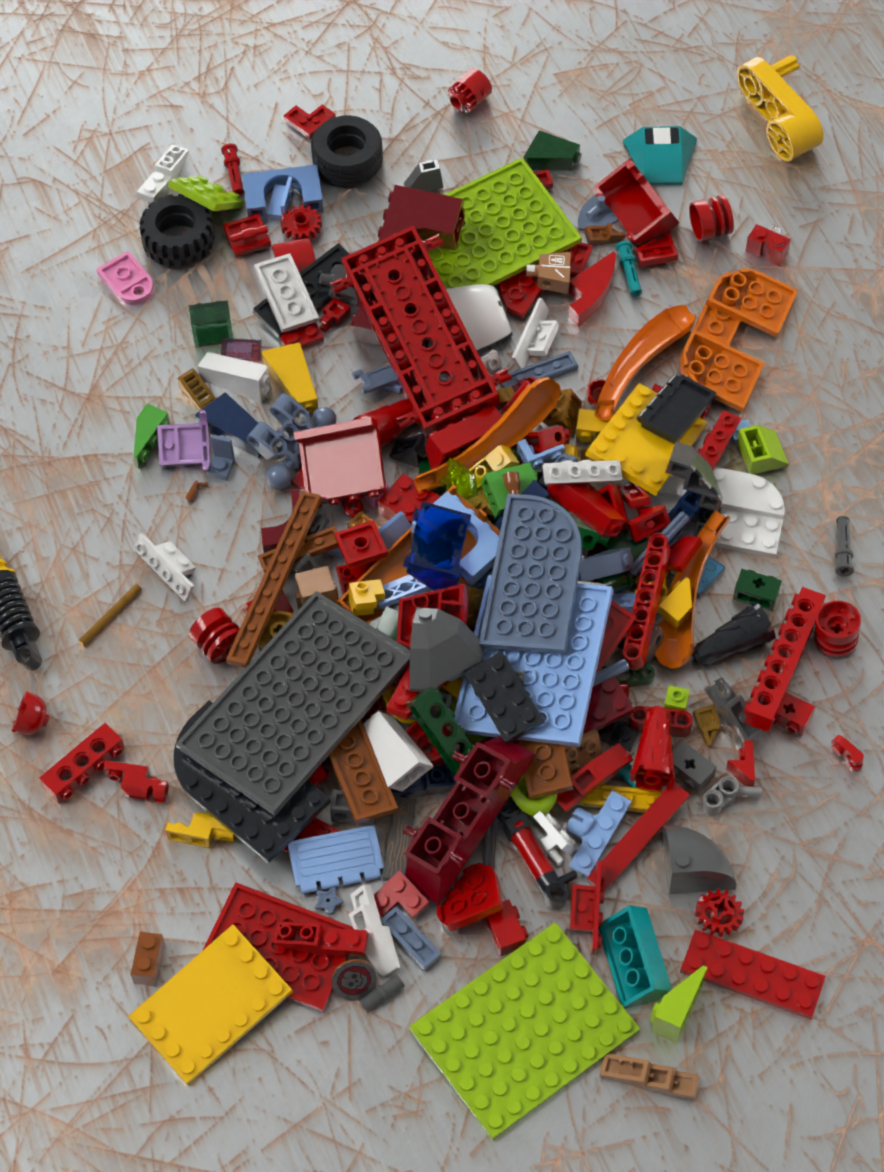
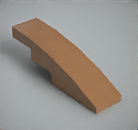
M606 1054L604 1056L599 1074L600 1077L626 1085L692 1100L696 1098L700 1081L698 1074L676 1071L674 1067L651 1064L646 1059Z

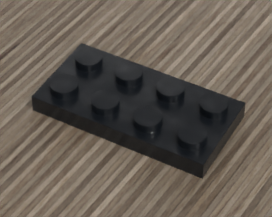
M503 651L464 672L506 745L545 723Z

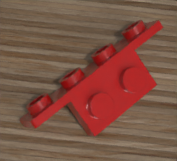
M722 411L711 433L706 435L702 449H698L699 454L708 462L712 470H714L741 422L740 417L726 411Z
M597 861L595 866L594 886L572 884L569 931L592 932L591 954H596L597 948H601L602 935L598 934V926L603 924V913L599 912V906L604 903V890H600L601 882L605 881V868H602V862Z

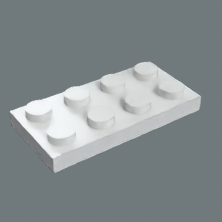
M290 253L254 264L255 273L282 333L319 321V316Z

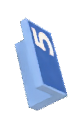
M288 177L286 186L274 185L267 210L268 219L282 220V214H287L286 210L290 207L294 192L292 177Z

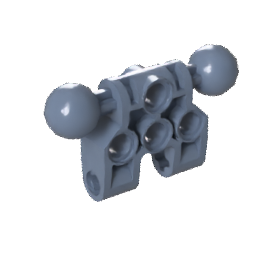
M285 393L281 394L270 408L271 414L281 423L282 427L275 431L266 423L258 422L247 436V441L267 460L281 459L283 461L282 464L272 465L266 474L267 483L274 489L286 488L292 479L291 470L298 469L302 464L299 442L295 441L294 432L332 425L337 422L336 414L332 409L321 407L314 411L311 418L312 426H310L309 412L295 399ZM295 417L300 420V424L296 421ZM284 431L289 434V438L285 436ZM272 445H274L277 448L278 452H275L273 450Z

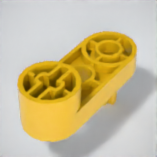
M790 55L771 66L764 59L756 57L738 67V84L746 99L768 122L766 134L772 150L781 160L789 162L822 144L824 140L822 125L814 111L783 79V77L800 68L796 56Z

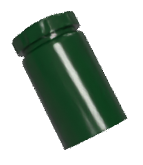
M627 570L622 573L594 579L593 583L612 586L613 594L631 589L633 577Z

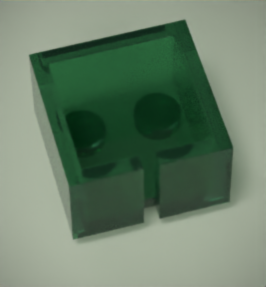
M228 300L189 305L195 348L223 344V341H234Z

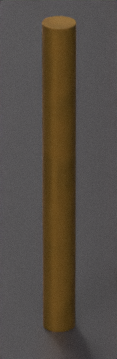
M135 584L78 640L79 644L84 647L142 588Z

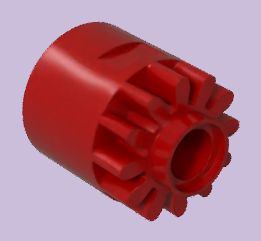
M472 68L448 89V97H450V102L454 108L461 110L462 113L464 111L469 113L492 93V86L484 73Z

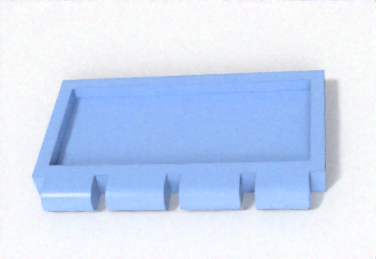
M375 825L294 840L287 845L295 886H300L302 894L317 891L316 883L320 882L321 890L339 887L338 878H342L343 886L360 883V874L362 873L364 874L365 881L380 879V870L384 868Z

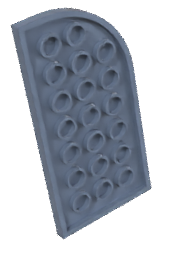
M507 494L479 644L482 647L565 654L583 549L580 532L574 519L559 504L539 496Z

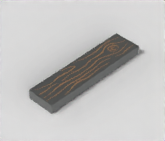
M395 796L398 812L393 813L391 818L382 880L388 881L399 870L405 875L407 856L404 853L411 843V837L403 834V829L407 830L405 828L406 825L413 828L417 799Z

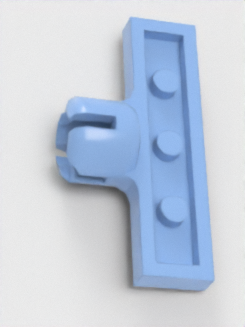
M612 790L597 815H592L581 808H577L573 812V817L568 821L567 830L579 837L582 843L570 862L569 868L585 877L592 873L597 861L600 859L628 810L631 800Z

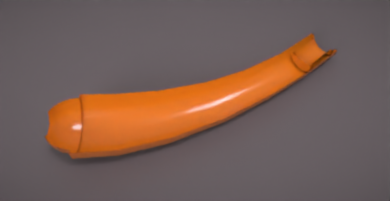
M687 305L666 308L648 321L629 341L615 361L605 381L594 414L597 419L610 421L615 414L621 395L636 373L657 354L691 331L696 320V314L693 315L688 310Z

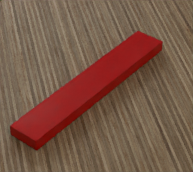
M674 783L672 788L668 790L666 788L601 861L602 868H605V881L601 882L600 890H604L605 893L662 829V826L670 820L690 797L689 793L676 783ZM595 869L587 877V881H589L593 886L595 880Z

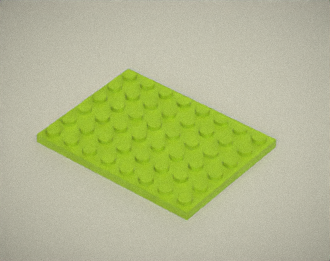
M521 157L444 194L463 199L465 210L464 223L456 250L438 247L429 251L428 255L445 289L478 284L494 286L527 270V264L537 265L539 255L561 253L581 243L582 237Z
M556 922L409 1026L410 1032L492 1141L601 1061L606 1054H610L640 1032L639 1026Z

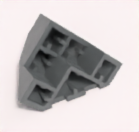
M676 441L665 473L685 479L682 489L701 495L698 506L719 511L723 496L712 467L694 447Z
M416 607L410 643V691L422 692L424 689L431 687L439 689L438 685L447 680L449 682L463 675L464 670L471 666L475 667L482 662L485 648L479 644V638L461 619L440 609Z

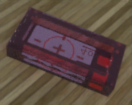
M222 338L221 355L241 360H261L262 340Z

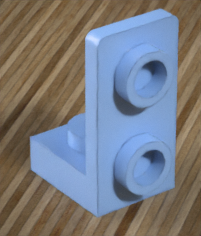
M526 439L518 441L517 453L523 464L530 462L532 468L537 469L541 468L544 463L555 462L562 453H565V446L561 444L535 455L532 445H528Z

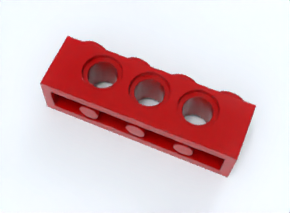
M104 723L39 777L42 788L58 804L63 800H68L76 789L86 785L96 772L103 770L105 760L111 761L122 754L125 749L122 738ZM98 749H104V751L100 753L96 752ZM81 763H88L86 766H79ZM65 777H71L69 780L63 781Z

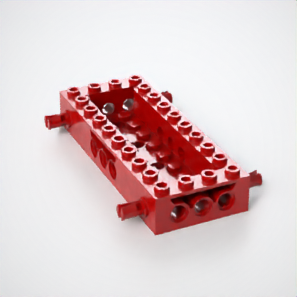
M411 226L341 258L346 276L330 282L334 294L350 287L353 288L412 408L411 412L396 418L400 429L402 430L417 422L420 424L426 439H428L432 432L441 431L451 423L455 424L468 415L472 416L478 413L482 408L487 409L493 405L495 407L500 406L499 394L495 386L512 380V378L508 374L507 368L492 375L488 374L428 255L429 251L444 246L440 235L437 234L423 241L420 239L415 227ZM392 273L400 275L399 279L395 281L390 280L389 276ZM409 306H414L417 309L413 314H408L405 310ZM425 340H431L433 345L430 348H425L422 346V343ZM442 374H448L450 379L447 382H441L439 377Z

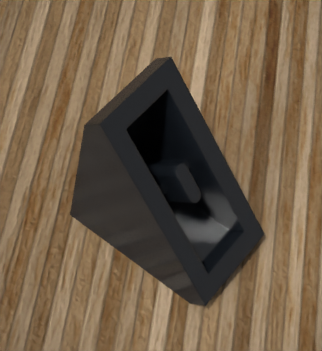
M419 434L397 440L389 457L418 468L421 458L425 454V436Z

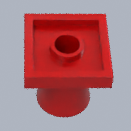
M374 520L334 533L335 540L349 572L355 578L359 579L376 560L388 557V550Z

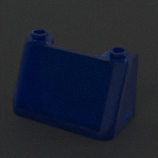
M422 501L420 508L415 509L412 519L416 523L410 553L405 556L403 563L406 573L432 591L457 585L462 570L459 568L462 548L466 538V529L470 524L471 514Z

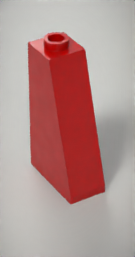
M590 483L549 484L546 489L550 497L601 536L617 537L626 521Z

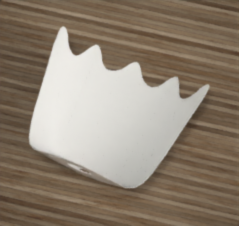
M478 284L446 289L476 350L490 345L511 333L512 330L503 305L502 307L498 305V301L501 302V299L493 286Z

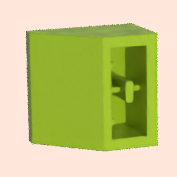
M761 425L739 429L737 444L749 474L762 473L789 465L776 431Z

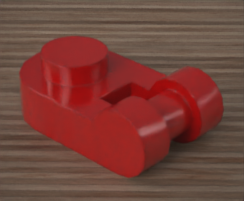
M837 735L831 740L832 751L837 756L845 758L850 763L849 766L852 771H860L863 766V753L841 735Z

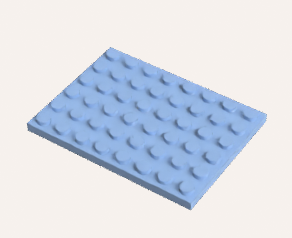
M492 575L487 577L474 631L479 640ZM577 583L565 654L485 648L482 662L503 651L513 670L524 672L525 681L522 685L545 722L516 740L580 747L614 591L612 586ZM463 679L454 713V719L457 724L462 726L467 734L490 737L501 736L469 680Z

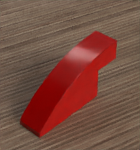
M614 251L570 280L568 293L576 301L569 305V318L578 327L599 309L610 291L615 272L616 253Z

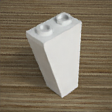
M210 352L206 353L198 365L199 376L203 380L260 404L271 394L270 375L266 365Z

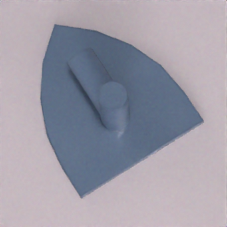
M594 195L583 205L579 212L578 230H585L586 226H607L608 222L614 224L619 220L605 203L604 196L596 197Z

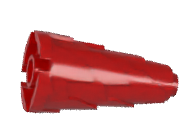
M402 399L391 405H385L376 410L360 414L353 420L372 417L377 420L382 449L387 443L398 437L402 431L408 428L405 427L401 430L396 418L411 412L412 408L407 399Z
M661 706L652 707L645 715L643 732L630 775L631 783L636 782L635 787L649 792H662V786L666 785L668 790L675 783L670 718H668V712Z

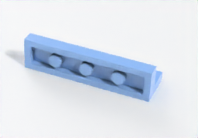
M451 559L386 583L382 585L385 592V600L379 601L377 607L378 609H383L386 606L399 603L400 598L421 594L437 588L441 577L452 580L460 579L459 574Z

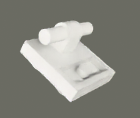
M541 811L533 816L548 835L544 837L537 827L533 828L532 831L546 856H550L557 866L564 862V859L556 851L558 847L571 857L576 854L575 840L563 829L560 831L562 825L549 813L545 815Z

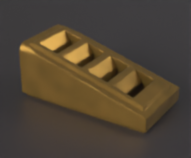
M193 368L177 378L179 387L199 410H202L216 399ZM206 396L208 397L206 400L200 403L201 399L205 398Z

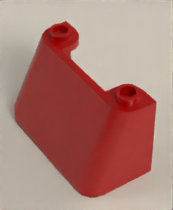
M630 158L594 186L598 192L595 196L602 195L605 197V203L627 230L628 234L626 237L632 244L636 242L639 245L679 224V221Z

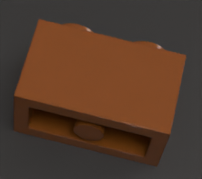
M140 931L130 973L134 984L156 987L165 948L162 934Z

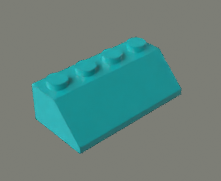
M629 905L605 919L602 926H598L618 997L624 1009L657 1001L672 990L647 908Z

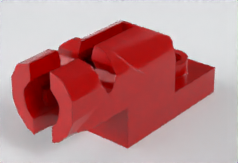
M105 760L103 769L106 778L113 781L122 780L121 789L124 796L149 801V798L153 795L155 802L166 803L169 792L168 781L152 777L148 766Z

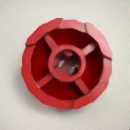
M26 691L19 705L16 720H14L11 731L22 735H33L39 731L41 726L46 727L50 715L46 714L47 706L45 701L41 697Z

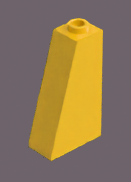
M300 342L261 351L263 365L268 366L269 374L283 393L295 399L309 413L318 409V399Z

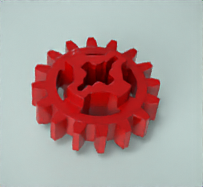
M717 889L715 894L708 890L707 896L702 894L700 900L696 903L694 916L698 917L696 923L703 924V931L711 930V936L715 932H718L719 937H722L723 932L730 936L732 930L737 932L739 926L742 925L745 912L744 909H740L742 902L735 901L736 895L728 896V890L724 894L720 892V889ZM722 909L719 917H717L719 910Z

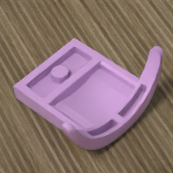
M205 410L199 412L200 423L157 425L160 467L202 465L203 470H209V436Z

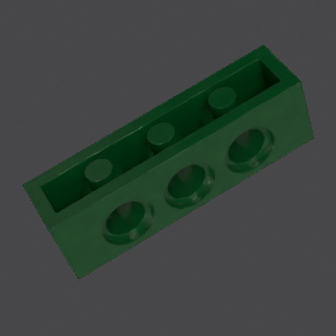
M434 687L426 688L405 704L453 776H455L461 764L452 759L455 744L457 743L460 746V753L465 756L472 751L475 745L471 744L467 739L465 729L457 724L454 719L455 714L450 708L446 707L442 701L443 696L441 693L434 689ZM431 707L436 710L435 718L430 714ZM444 725L448 728L447 736L442 732Z

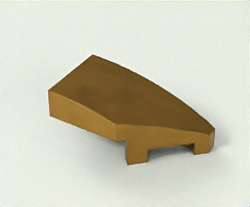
M714 705L693 710L696 724L707 747L712 744L721 726Z

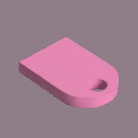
M129 251L96 269L98 276L123 303L131 305L140 304L148 300L153 293L154 287L151 276ZM136 291H143V292H144V293L141 294V295H135V294H134Z

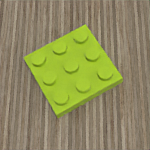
M200 175L198 177L188 176V178L178 177V179H171L168 184L169 188L212 211L242 208L245 202L239 198L238 194L231 191L227 192L223 190V186L216 183L212 184L208 182V178Z

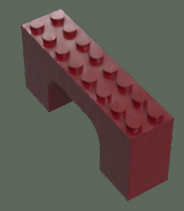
M395 185L394 190L390 191L388 196L389 206L388 209L385 208L383 213L384 223L383 226L379 227L378 241L414 226L421 240L425 241L439 234L444 246H440L441 248L456 250L465 219L463 199ZM392 273L389 279L395 281L399 279L400 275ZM357 300L358 311L357 314L353 315L351 322L357 341L381 346L359 300ZM409 306L405 312L413 314L417 309L414 306ZM425 340L422 346L428 348L430 340Z

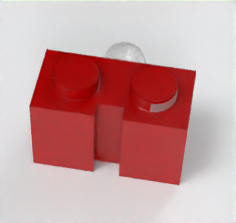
M756 224L747 237L745 252L759 258L762 255L766 257V261L780 267L789 253L791 239L781 235L782 230L777 226L769 230Z

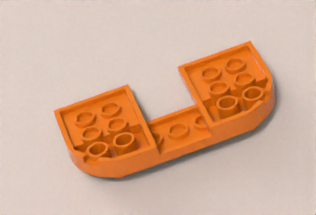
M739 269L738 272L733 273L729 271L722 275L715 283L681 353L679 361L681 375L717 392L715 400L742 412L765 363L730 347V342L740 321L777 337L798 290L764 273L751 269Z

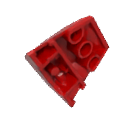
M465 583L400 598L397 642L410 648L416 607L440 609L461 619L467 626L469 602Z

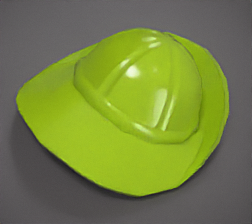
M525 775L522 776L510 795L523 812L533 816L539 811L546 814L552 809L557 798V794L530 800Z

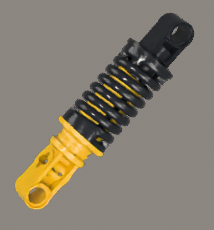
M0 554V643L5 650L13 651L18 663L27 670L34 671L42 663V657L35 643L40 636V630L31 616V611L26 603L21 586L18 584L16 571L8 568L6 561L2 559Z

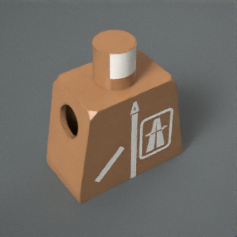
M571 252L539 255L538 265L527 264L526 276L538 277L537 287L540 289L568 294Z

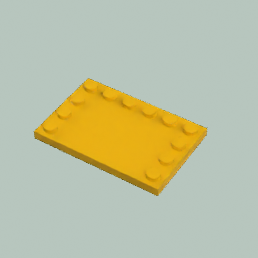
M639 383L593 441L585 455L594 461L619 460L623 478L657 496L671 476L665 473L674 444L641 427L642 423L637 421V416L657 394ZM699 417L679 442L693 446L705 430L708 422Z
M231 925L128 1017L188 1086L293 993V990L234 925Z

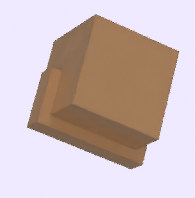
M328 566L295 574L298 591L295 592L298 610L315 591L337 604L339 599L336 583L332 581Z

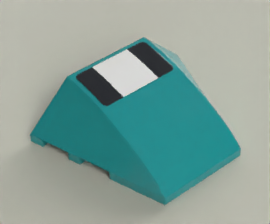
M681 126L642 127L623 139V144L627 147L630 158L633 159L636 167L650 185L683 184L697 137Z

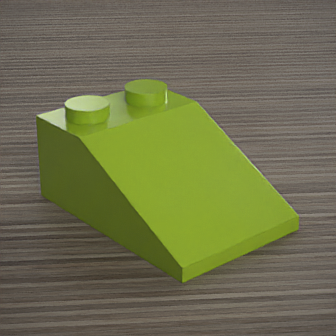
M706 966L700 967L665 994L661 1003H655L650 1023L653 1024L652 1033L675 1043L678 1042L704 984L707 971Z

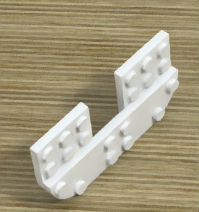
M715 467L713 473L723 496L720 506L722 508L721 515L729 516L730 520L716 540L714 547L776 558L785 512L784 502L779 491L773 484L760 476ZM671 475L657 496L644 490L651 498V504L644 507L664 505L669 513L687 491L682 489L685 479ZM624 478L622 485L630 484L632 482ZM623 500L629 521L638 517L637 509H631Z

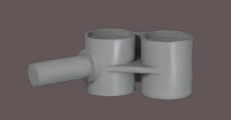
M725 776L704 794L702 811L707 816H716L721 812L722 807L727 803L733 802L739 795L761 796L762 787L740 786L734 777ZM728 787L731 788L733 791L727 792L723 788ZM708 801H714L717 805H710Z

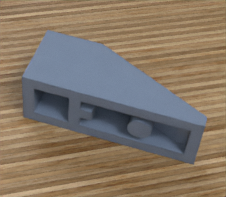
M630 547L609 549L582 559L578 581H590L634 568Z

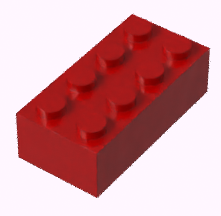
M403 473L378 500L379 514L390 520L402 511L412 526V522L436 502L440 496L426 489L421 490L424 492L419 494L414 480Z

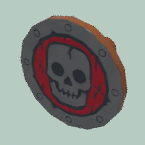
M351 959L336 967L332 974L331 984L334 992L339 997L346 1000H357L364 998L372 992L376 986L377 976L375 969L370 963L361 959Z

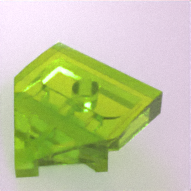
M449 458L447 475L441 479L442 483H447V490L454 484L457 487V492L466 500L478 495L474 474L456 460Z

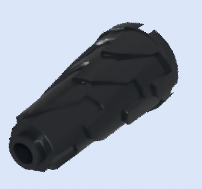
M754 602L731 617L730 621L717 628L713 634L697 643L692 657L697 664H712L727 656L731 657L747 649L749 651L775 640L774 629L768 631L771 622L762 607Z

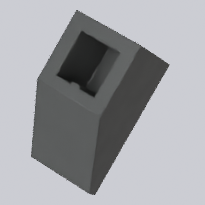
M438 160L418 163L404 182V187L423 191H437L444 188Z

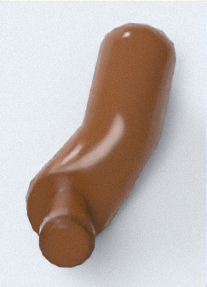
M195 481L185 497L186 500L189 502L193 501L197 494L198 486L208 487V483Z

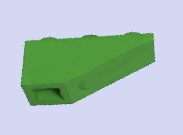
M148 403L136 420L134 460L137 468L147 461L153 447L158 445L157 425H170L168 412Z

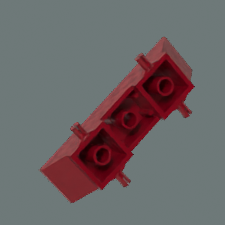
M498 736L484 744L477 742L472 751L466 756L457 750L454 751L452 759L461 763L457 774L453 778L456 784L433 819L428 816L424 824L417 831L409 825L405 826L407 830L403 829V834L412 838L409 847L404 853L407 856L405 876L426 898L438 905L536 756L535 753L515 742L506 745L502 736Z

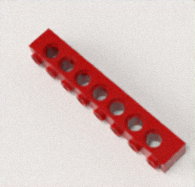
M805 587L801 588L799 594L795 593L791 602L793 609L788 608L784 619L787 622L786 624H781L778 632L780 638L779 640L775 639L771 647L773 654H768L764 666L766 670H761L757 682H759V686L754 685L750 695L752 701H747L743 711V714L746 715L745 724L769 733L815 627L816 614L819 608L824 605L826 595Z

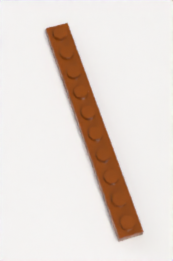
M301 492L226 658L228 664L246 668L251 662L321 504V495Z

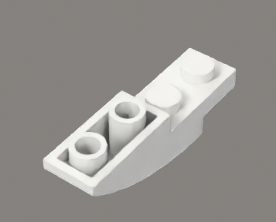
M172 144L155 164V171L137 191V198L150 203H155L160 197L164 198L171 189L168 187L169 181L177 179L187 159L189 150Z
M364 884L350 894L354 911L349 916L355 930H367L369 933L365 953L379 974L386 978L400 968L389 926H382L371 885Z

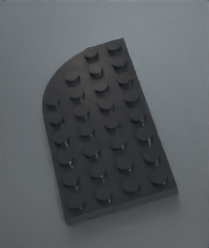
M210 700L187 721L179 733L176 743L213 704ZM175 745L173 755L175 773L186 794L268 864L331 803L330 798L307 780L274 816L177 749Z

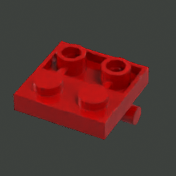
M259 214L223 224L224 232L235 257L271 247V241L267 234V225L263 224Z

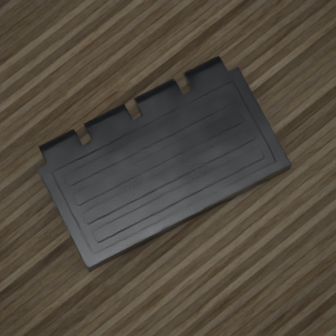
M674 374L637 416V421L642 423L641 427L675 444L676 441L679 442L712 403L717 392L684 375L678 376Z

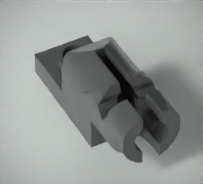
M723 678L713 681L714 685L704 688L728 726L732 725L742 742L744 740H752L764 732L744 723L746 715L743 714L746 702L742 695H735L730 685Z

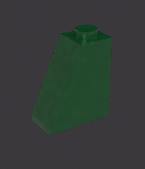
M539 130L526 151L524 160L531 170H572L575 164L580 162L582 153H580V144Z

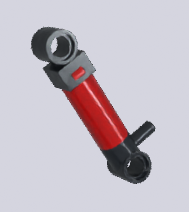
M509 797L498 813L497 819L500 823L504 824L503 830L509 841H513L537 883L544 896L545 905L552 910H559L564 907L568 897V888L565 884L577 879L578 875L573 870L558 877L531 830L532 824L525 812L519 814L520 808L512 797ZM510 808L513 813L507 814L503 809ZM551 893H559L561 898L555 899L551 896Z

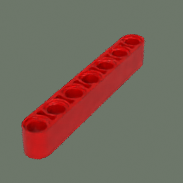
M662 533L653 534L648 541L632 614L637 618L627 631L623 648L624 658L632 670L641 669L646 662L670 557V546L667 537Z

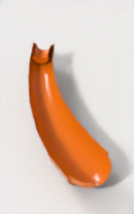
M548 377L539 378L532 384L529 383L503 416L478 441L439 467L415 476L414 482L418 493L421 494L424 492L421 490L426 489L428 491L459 478L474 466V462L478 463L487 453H490L499 445L511 448L518 441L522 440L558 404L557 400L561 393L560 385Z
M717 510L713 512L697 536L701 538L703 544L683 572L676 573L668 591L669 595L676 582L683 581L686 577L690 579L692 600L690 616L678 629L674 628L666 620H663L659 625L664 639L655 652V657L667 668H680L684 666L694 653V611L698 585L712 548L730 520L729 516L725 517Z

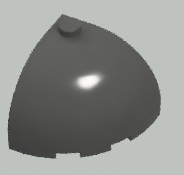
M675 825L662 826L661 837L669 894L708 892V890L716 891L717 889H720V891L736 890L737 884L732 866L723 851L711 839L690 828Z

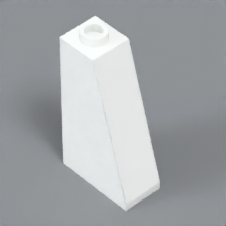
M378 711L364 723L388 788L403 792L433 767L430 760L392 715Z

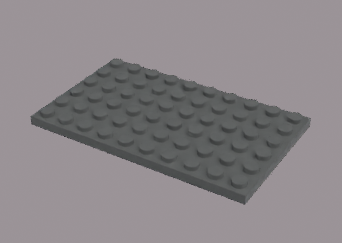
M315 591L175 745L177 749L276 816L410 664V650Z

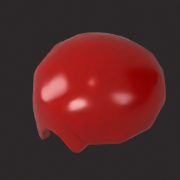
M594 380L586 390L587 401L594 408L597 407L599 396L606 380Z

